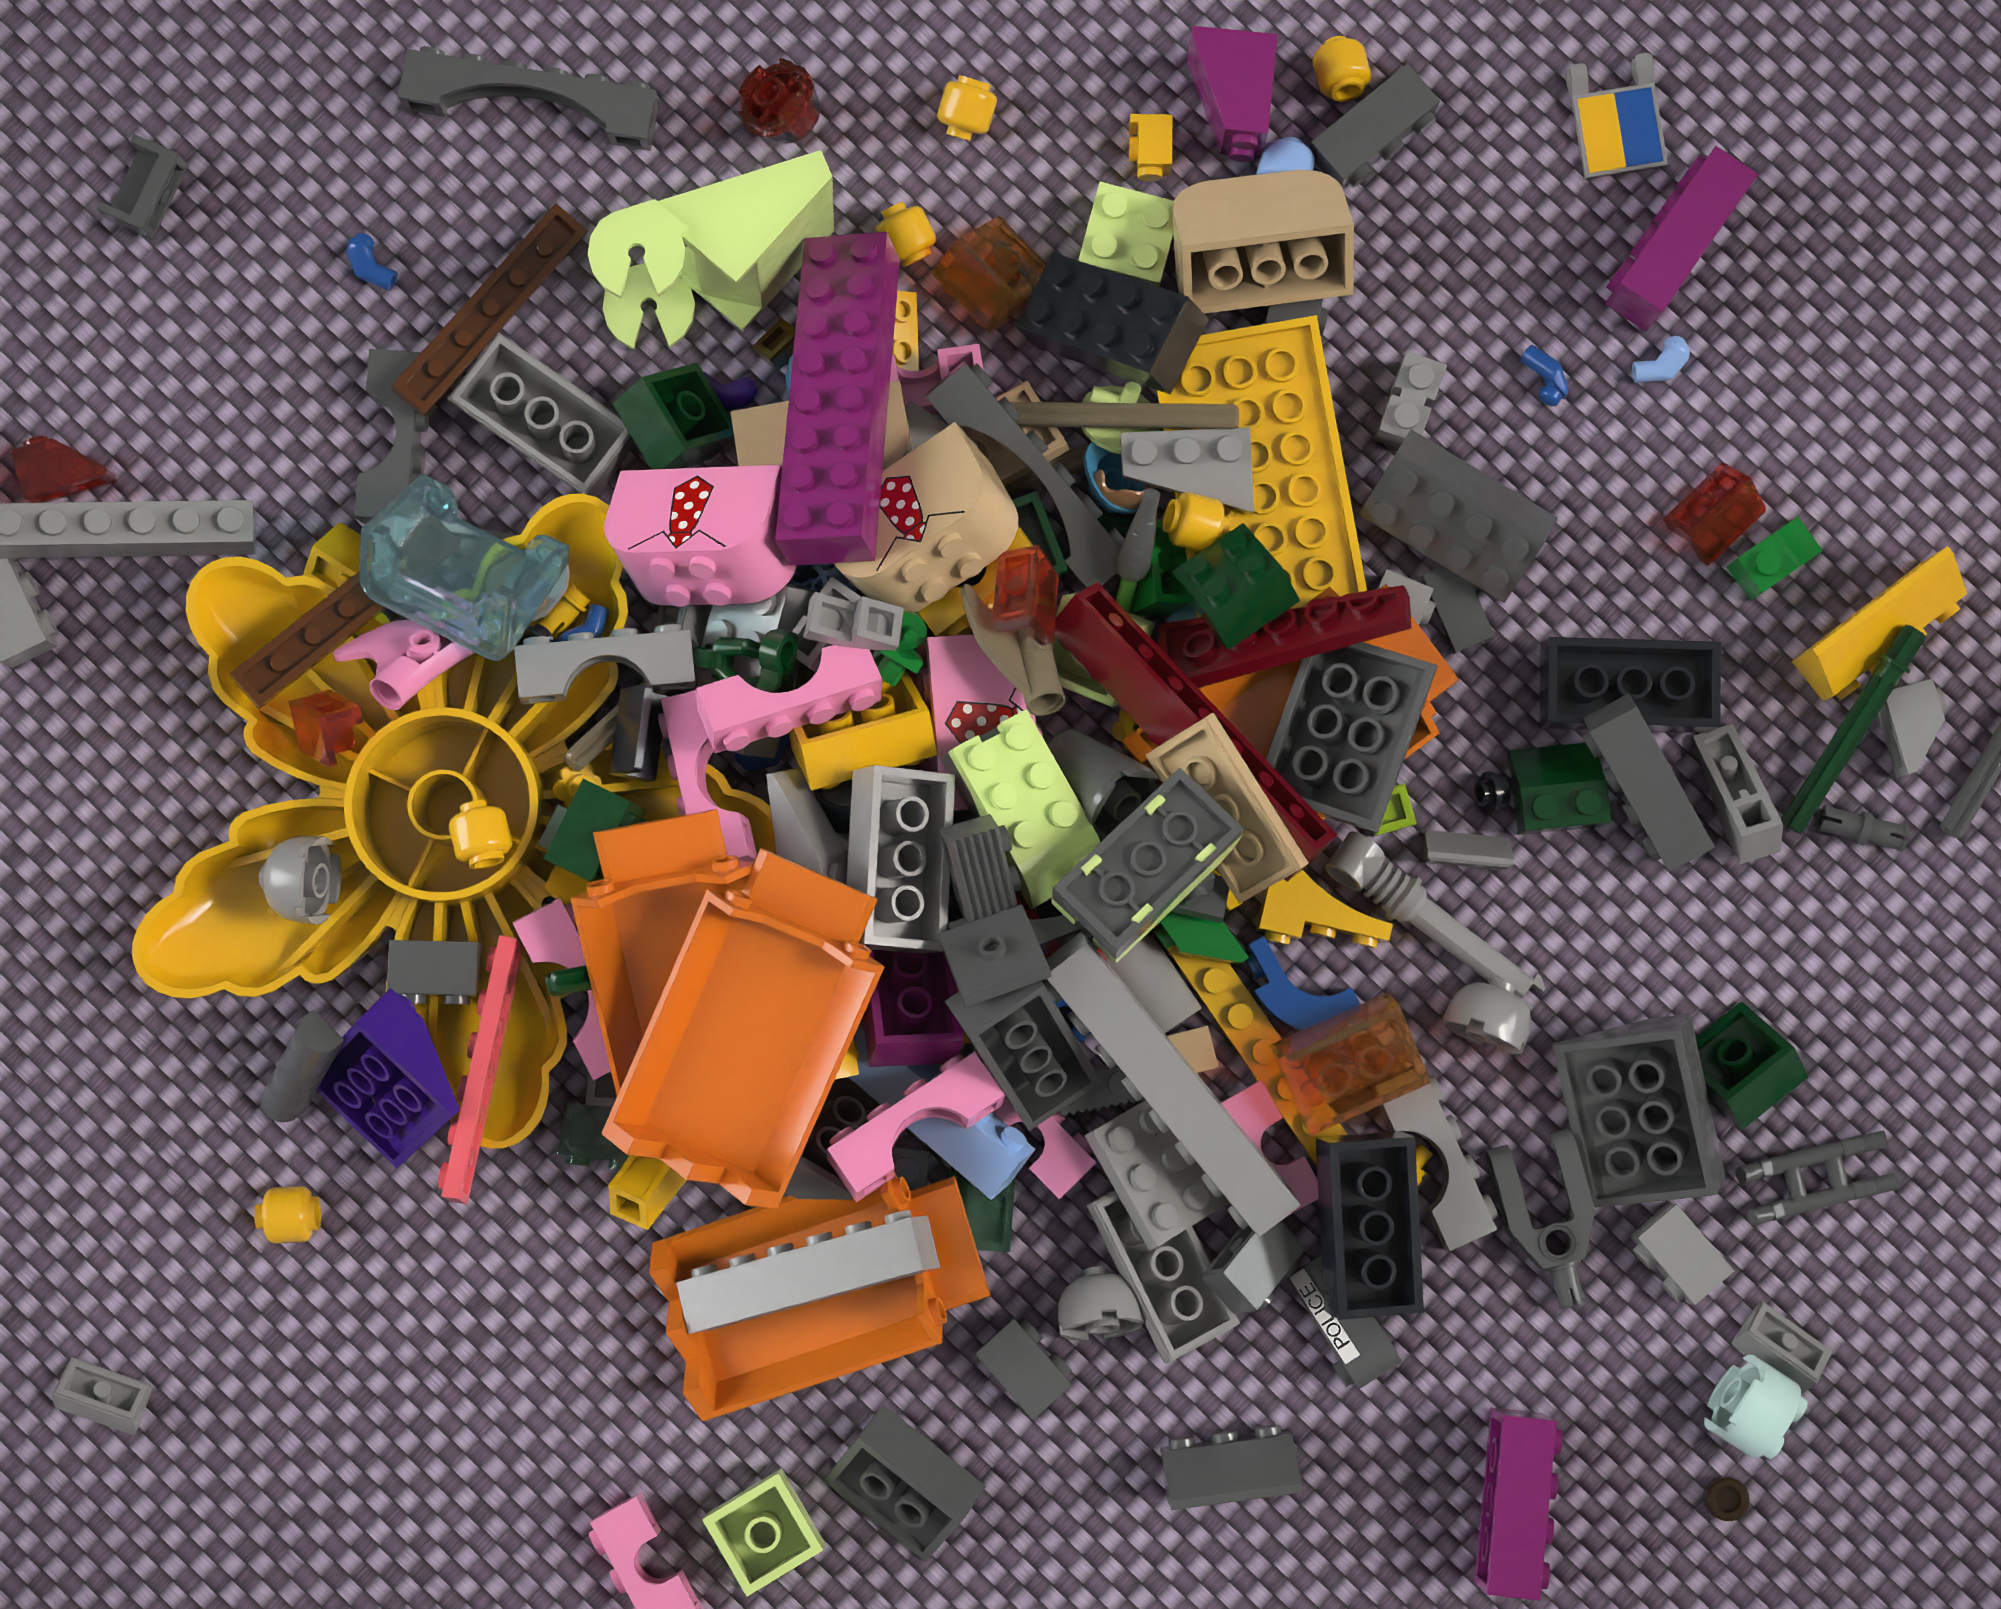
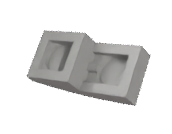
M815 592L809 600L804 638L851 648L896 650L899 647L904 608L863 596L857 603Z

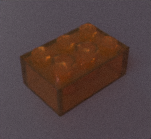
M1385 993L1269 1045L1299 1118L1311 1136L1431 1083L1402 1010L1389 993Z

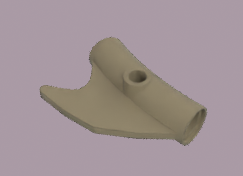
M965 584L960 593L967 619L978 646L998 670L1023 694L1027 710L1030 714L1044 716L1059 710L1065 703V695L1054 659L1051 631L1048 629L1050 626V605L1048 601L1036 594H1025L1015 599L1012 608L1008 611L997 613L990 610L970 585Z

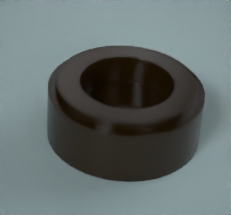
M1718 1476L1712 1479L1706 1485L1703 1492L1705 1508L1712 1516L1722 1521H1735L1741 1518L1749 1507L1750 1497L1747 1488L1742 1482L1730 1476Z

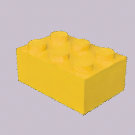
M904 672L895 687L882 680L881 701L875 702L868 709L862 711L850 710L834 715L827 722L821 724L809 723L793 728L788 733L792 751L811 790L819 788L830 789L838 786L841 782L851 780L853 778V770L872 765L887 767L916 765L926 758L937 756L929 709L908 672Z

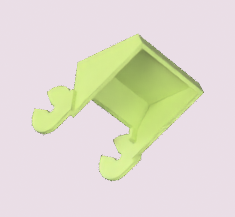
M819 150L660 201L653 199L618 210L601 219L590 236L587 255L593 276L605 290L602 309L608 329L618 342L634 350L644 315L641 305L647 300H652L657 304L655 313L668 346L671 348L685 337L693 323L695 301L692 292L695 290L740 330L744 331L802 267L804 238L826 237L834 232L832 174L822 151ZM634 246L642 247L645 250L643 257L645 263L630 267L631 258L628 256L629 250Z

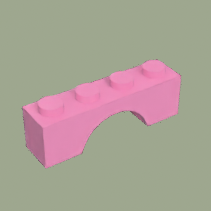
M831 645L822 648L821 662L816 674L809 682L798 689L783 693L765 692L752 687L739 675L696 688L697 711L714 753L724 750L737 751L746 747L750 742L768 736L772 738L781 737L789 733L793 728L809 723L821 724L830 720L834 715L850 710L862 711L868 709L875 702L881 701L882 678L869 649Z
M696 690L661 699L663 713L658 714V720L663 737L670 740L673 753L668 755L667 761L673 780H678L682 796L677 797L676 800L679 815L717 809L727 855H737L740 861L755 862L757 852L749 819L738 812L720 809L708 792L706 768L714 750L697 711Z
M558 898L513 921V925L533 963L553 962L567 968L586 965L572 903L564 906L561 898ZM592 990L587 991L589 997L588 1014L583 1026L573 1037V1042L592 1079L595 1080L611 1072L593 993Z
M973 1052L966 1058L961 1054L951 1058L940 1068L942 1072L940 1075L929 1082L925 1078L916 1081L903 1092L905 1098L893 1106H890L888 1102L878 1106L867 1115V1123L855 1131L851 1126L847 1127L830 1139L829 1142L832 1146L827 1148V1160L856 1202L893 1178V1145L900 1133L912 1123L925 1118H944L968 1129L1003 1105L1004 1092L976 1052Z

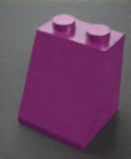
M1193 26L1187 62L1219 153L1229 155V159L1238 162H1250L1254 158H1261L1269 129L1278 34Z

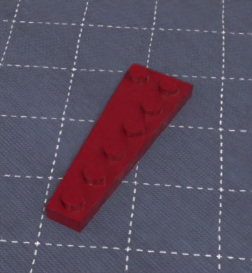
M1401 585L1350 593L1341 597L1331 596L1312 599L1306 607L1289 608L1229 650L1201 617L1167 622L1158 625V646L1198 688L1411 629L1410 596L1405 586Z

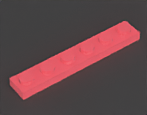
M499 935L497 947L492 946L487 957L486 970L491 975L488 988L482 989L478 998L477 1014L481 1015L478 1032H472L468 1042L467 1056L472 1060L468 1076H462L458 1087V1101L462 1102L459 1119L454 1118L448 1132V1144L453 1145L449 1163L444 1162L442 1164L438 1178V1188L443 1189L441 1196L450 1202L467 1205L524 951V946L517 938Z

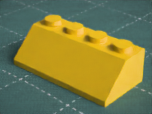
M1947 546L1925 559L1792 661L1822 701L1835 695L1839 700H1842L1861 685L1857 678L1867 670L1873 674L1882 660L1879 654L1887 652L1905 624L1913 626L1926 636L1927 633L1923 627L1934 619L1941 624L1960 610L1956 602L1967 595V591L1954 553Z

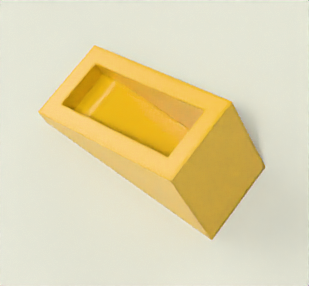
M554 865L543 889L571 902L570 897L587 891L586 885L591 882L560 866Z

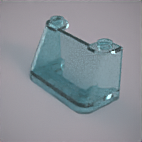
M421 474L361 528L360 585L368 597L376 603L487 659L500 661L516 647L566 569L570 546L547 535H537L528 543L526 551L457 518L458 507L453 491L447 485Z

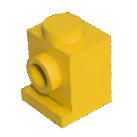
M1130 114L1129 135L1137 136H1129V162H1137L1136 176L1139 180L1159 181L1162 179V176H1170L1172 167L1173 115Z

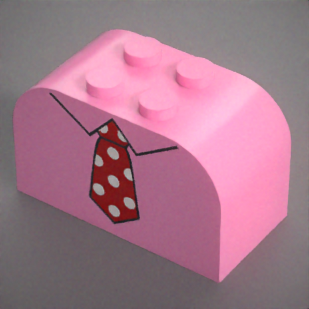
M781 465L620 471L605 519V536L637 590L647 601L657 605H674L678 607L706 604L724 606L727 604L755 603L763 601L783 589L792 578L797 566L789 565L775 541L782 475Z
M974 635L925 638L924 642L917 647L923 665L917 674L907 669L908 674L929 709L937 749V756L926 758L921 763L916 764V770L949 774L941 759L951 749L977 735L980 737L995 729L1001 722L1027 709L1023 694L998 670L982 651ZM1030 714L1031 718L1033 719L1036 725L1035 715ZM955 786L953 816L971 814Z

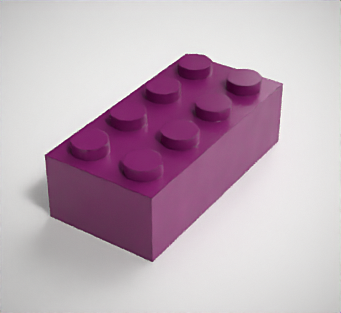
M1717 146L1713 148L1707 158L1699 153L1629 253L1636 259L1628 255L1606 286L1612 294L1605 302V305L1647 332L1669 304L1758 174Z
M870 949L871 953L869 956L882 964L884 969L863 1014L869 1067L945 1064L951 1058L959 1055L964 1042L963 1029L945 1002L957 993V986L944 952L916 954Z
M1492 1407L1490 1409L1474 1583L1487 1595L1540 1601L1541 1589H1548L1550 1565L1548 1562H1544L1545 1544L1551 1545L1554 1536V1519L1548 1517L1549 1501L1556 1500L1558 1492V1474L1552 1473L1554 1455L1559 1456L1561 1453L1563 1436L1562 1429L1556 1428L1557 1421L1543 1413Z

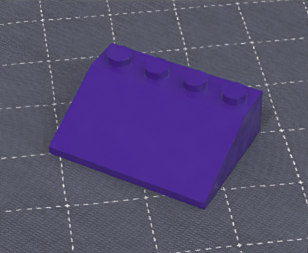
M390 988L342 1037L344 1042L316 1092L389 1162L398 1168L460 1109L424 1019L416 1012L415 1006L408 998L397 994Z

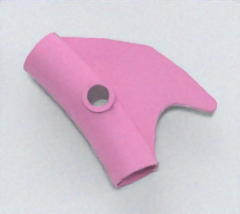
M471 610L459 617H428L398 620L364 633L333 651V657L336 662L361 658L375 660L377 670L375 677L370 682V691L376 701L382 706L395 711L399 710L418 691L440 674L468 656L491 644V634L486 622L475 610Z

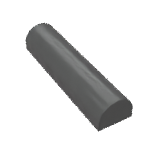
M314 1010L301 1019L262 1094V1109L269 1118L275 1121L290 1122L306 1111L344 1042L343 1038Z

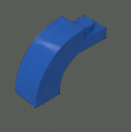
M1264 936L1246 946L1249 958L1245 962L1256 980L1263 977L1266 982L1265 985L1254 990L1252 994L1262 1008L1281 1024L1304 1034L1324 1037L1350 1034L1372 1025L1352 987L1331 996H1315L1305 993L1293 985L1287 978Z

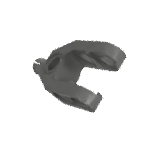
M1571 1129L1549 1133L1559 1165V1169L1555 1170L1557 1178L1563 1180L1570 1205V1211H1567L1568 1218L1563 1222L1547 1223L1533 1229L1509 1146L1506 1144L1485 1151L1505 1231L1538 1269H1545L1546 1272H1551L1559 1301V1309L1571 1308L1573 1305L1579 1306L1587 1303L1576 1265L1580 1264L1579 1260L1586 1258L1595 1213L1581 1157ZM1554 1230L1560 1231L1566 1239L1565 1249L1557 1255L1549 1252L1546 1247L1547 1235Z

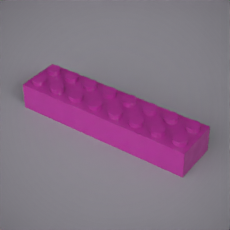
M887 232L804 238L775 537L776 543L790 566L875 561L900 259Z

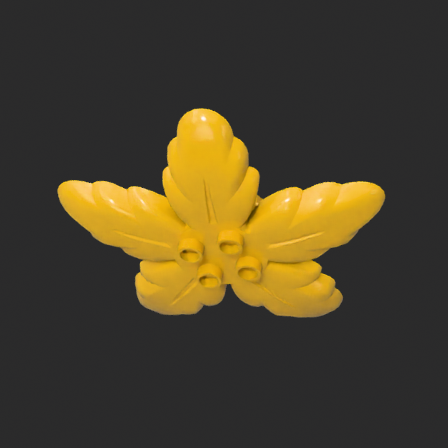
M582 493L567 494L555 498L541 507L529 520L522 534L507 537L491 548L482 562L473 590L464 589L453 594L444 606L442 617H459L471 610H475L486 622L491 636L506 623L514 622L515 620L504 616L489 595L487 579L490 570L506 562L509 557L522 550L535 546H550L562 553L568 562L570 571L568 587L570 584H573L591 600L586 607L589 608L590 604H595L610 610L602 638L611 637V631L624 629L628 618L627 597L620 584L624 566L608 542L604 531L609 505L597 497ZM224 557L210 562L199 570L190 582L186 595V614L190 629L198 644L209 655L208 675L212 689L224 704L248 721L244 727L243 737L247 747L253 754L273 767L294 777L319 785L320 794L317 798L288 800L243 812L231 823L228 831V842L204 850L187 861L176 876L173 893L159 901L144 916L136 930L132 943V959L137 973L145 984L155 991L171 997L195 998L207 996L221 990H226L237 996L257 997L279 989L299 975L305 981L313 984L325 983L338 978L366 956L392 927L396 931L394 940L479 942L484 944L482 989H487L491 975L486 970L487 957L492 946L497 947L499 935L517 938L523 945L513 925V921L543 907L544 900L550 896L555 899L561 898L565 905L571 903L543 889L555 864L543 859L547 850L538 845V842L557 806L559 805L567 809L564 801L557 799L553 793L554 784L561 779L560 770L564 766H569L563 758L564 754L569 750L566 745L590 724L613 694L618 680L617 664L615 662L598 663L582 671L572 682L565 701L521 705L518 694L514 646H517L518 642L516 640L511 647L500 654L496 651H490L482 656L477 651L440 674L418 691L399 710L394 711L382 706L376 701L370 691V682L375 677L377 670L375 660L361 658L336 662L332 651L258 710L230 678V673L335 590L319 579L303 575L286 578L273 567L250 558ZM581 611L565 631L582 625L587 612ZM380 613L339 647L364 633L390 623V620L386 615ZM538 620L521 623L518 628L520 630L524 626H533L537 624ZM614 741L590 762L593 767V774L601 779L600 787L645 809L646 812L643 819H646L647 822L680 816L676 801L677 797L682 796L679 781L673 780L662 747H660L656 781L644 782L609 774ZM707 764L706 786L714 803L720 809L738 812L749 819L757 855L760 848L777 855L771 807L762 799L748 792L731 789L724 775L712 765ZM475 800H486L487 806L499 807L505 812L512 839V846L504 854L505 859L503 862L481 869H471L469 863L461 862L456 858L449 832V822L451 818L461 812L460 806ZM295 836H322L331 839L334 845H328L331 854H339L341 860L342 880L339 898L336 904L328 903L323 914L331 915L319 925L300 923L278 915L268 904L263 888L259 883L260 869L266 863L268 856L274 848ZM525 947L480 1145L489 1149L506 1148L515 1145L530 1135L538 1125L547 1106L550 1085L549 1072L561 1060L567 1045V1025L560 998L568 994L555 997L549 995L544 981L548 973L568 968L553 962L533 963ZM426 996V1004L413 1005L416 1012L424 1019L461 1110L462 1102L458 1101V1087L462 1076H468L472 1059L467 1056V1048L472 1032H478L481 1020V1015L477 1014L479 997H470V1005L443 1004V996ZM460 1110L450 1119V1122L454 1118L459 1119Z

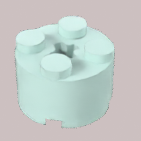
M1747 1355L1743 1359L1749 1363L1741 1369L1733 1365L1718 1382L1707 1405L1714 1410L1712 1419L1709 1420L1705 1417L1704 1425L1709 1431L1749 1457L1758 1458L1764 1455L1768 1459H1772L1780 1452L1784 1444L1783 1435L1791 1423L1798 1421L1803 1416L1808 1401L1801 1396L1799 1384L1755 1355Z

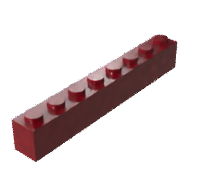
M1098 582L1072 597L1048 627L1057 637L1061 646L1073 654L1088 670L1092 679L1105 688L1117 701L1119 707L1129 714L1147 733L1149 739L1158 746L1211 713H1214L1309 862L1302 869L1284 878V880L1288 882L1304 870L1334 840L1337 834Z

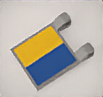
M1650 53L1638 54L1631 61V72L1635 86L1589 93L1588 73L1585 64L1571 65L1566 71L1565 79L1572 102L1584 180L1668 165L1654 83V63Z

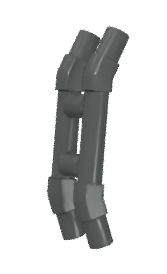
M1884 1130L1766 1158L1737 1167L1735 1172L1736 1178L1742 1184L1783 1173L1790 1198L1749 1209L1747 1211L1749 1223L1752 1226L1794 1216L1795 1214L1899 1190L1900 1186L1896 1173L1848 1183L1844 1169L1843 1157L1887 1148L1888 1141ZM1825 1162L1831 1188L1807 1193L1800 1168Z

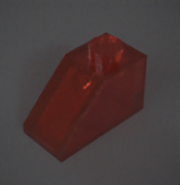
M36 436L26 439L22 442V447L11 450L23 497L31 503H48L117 483L116 475L105 466L53 438L48 439L47 436Z

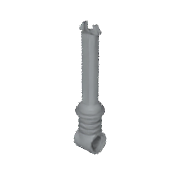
M1354 831L1349 832L1326 864L1325 869L1336 882L1356 892L1364 888L1363 895L1369 898L1373 895L1371 901L1375 904L1381 901L1380 908L1384 910L1385 918L1388 921L1396 919L1398 922L1409 921L1486 981L1490 982L1493 977L1513 984L1516 987L1513 994L1521 999L1531 986L1540 993L1544 992L1545 986L1539 974H1535L1533 978L1428 899L1426 888L1421 885L1422 879L1419 876L1410 877L1404 874L1401 877L1402 870L1398 867L1392 870V862L1387 861L1384 864V852L1374 841L1365 835ZM1525 1001L1528 1009L1531 1010L1533 1007Z

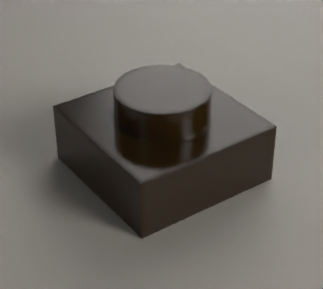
M781 318L751 347L761 359L779 371L784 365L789 363V359L793 355L796 328Z

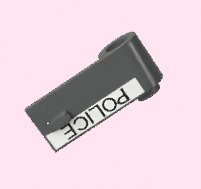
M1322 1255L1299 1268L1287 1278L1333 1349L1338 1362L1334 1363L1332 1367L1345 1387L1353 1383L1356 1389L1359 1390L1402 1362L1375 1317L1338 1320L1325 1312Z

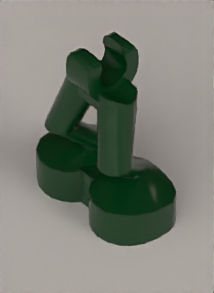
M783 629L770 630L766 633L761 643L748 638L721 636L714 643L706 644L704 648H695L693 664L702 668H710L711 676L720 681L739 675L733 670L734 656L745 655L759 659L760 676L745 679V682L756 689L770 693L793 691L794 674L790 673V671L796 665L798 636L794 632Z

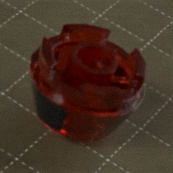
M779 58V64H773L766 69L758 65L746 76L738 91L743 96L741 111H738V114L751 134L782 144H790L805 138L813 130L819 120L821 107L813 80L806 69L794 64L792 61Z

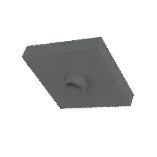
M1022 904L938 934L940 945L966 1007L1052 977L1049 965Z

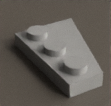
M1250 427L1121 433L1122 478L1170 492H1192L1220 500L1224 506L1253 515Z

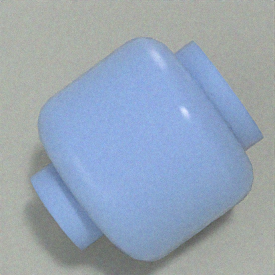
M1284 137L1283 139H1276L1265 146L1256 175L1290 170H1314L1315 156L1310 148L1304 145L1298 138Z

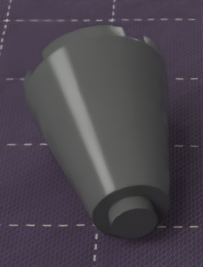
M1069 729L1056 734L1049 743L1052 755L1101 842L1159 788L1156 780L1159 777L1152 769L1076 729Z

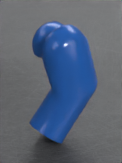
M1530 345L1523 353L1521 363L1542 376L1545 386L1539 391L1540 399L1548 406H1557L1561 399H1566L1569 391L1561 364L1536 346Z

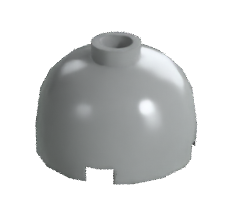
M295 836L278 844L268 856L266 863L260 869L259 883L263 888L268 904L278 915L292 921L318 925L330 917L331 914L323 913L328 903H337L342 880L339 854H331L328 846L334 845L331 839L322 836Z
M1492 977L1489 984L1474 982L1463 986L1456 992L1446 1009L1442 1023H1445L1444 1027L1449 1031L1482 1046L1483 1042L1497 1045L1495 1051L1511 1055H1522L1530 1032L1531 1016L1525 1001L1513 994L1516 987L1507 981Z
M1097 1266L1084 1269L1082 1271L1083 1277L1073 1280L1062 1291L1058 1302V1321L1060 1336L1065 1339L1089 1340L1088 1333L1102 1334L1103 1339L1115 1338L1137 1332L1143 1328L1142 1324H1145V1319L1133 1290L1121 1275L1109 1274L1108 1267Z

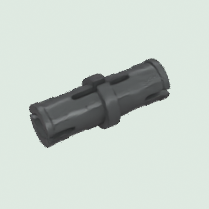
M1824 805L1821 809L1819 816L1834 819L1836 823L1818 820L1817 831L1853 838L1855 844L1865 845L1869 842L1896 849L1899 852H1902L1907 845V840L1891 837L1890 834L1908 837L1910 833L1909 825L1873 818L1872 813L1865 811L1856 814L1833 808L1829 805Z

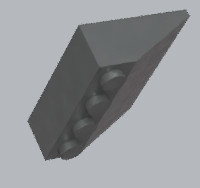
M1365 642L1302 659L1266 760L1320 817L1378 832L1438 666Z
M1691 1014L1645 1019L1553 1044L1571 1131L1577 1143L1594 1208L1717 1195L1726 1176Z

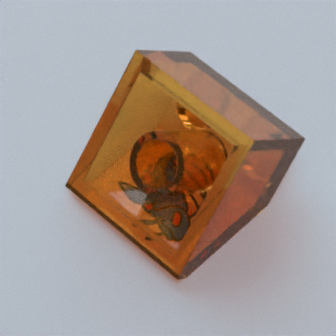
M999 215L956 239L931 274L942 284L943 289L971 314L973 320L990 333L1010 321L1025 307L1047 263Z

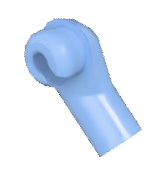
M1680 336L1669 337L1665 340L1663 352L1657 360L1633 362L1632 377L1634 383L1667 381L1674 378L1690 356V347L1686 344V341Z

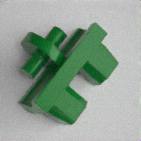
M903 611L899 647L896 650L870 651L882 680L894 687L906 669L917 674L923 665L917 647L924 642L927 635V627L917 613Z

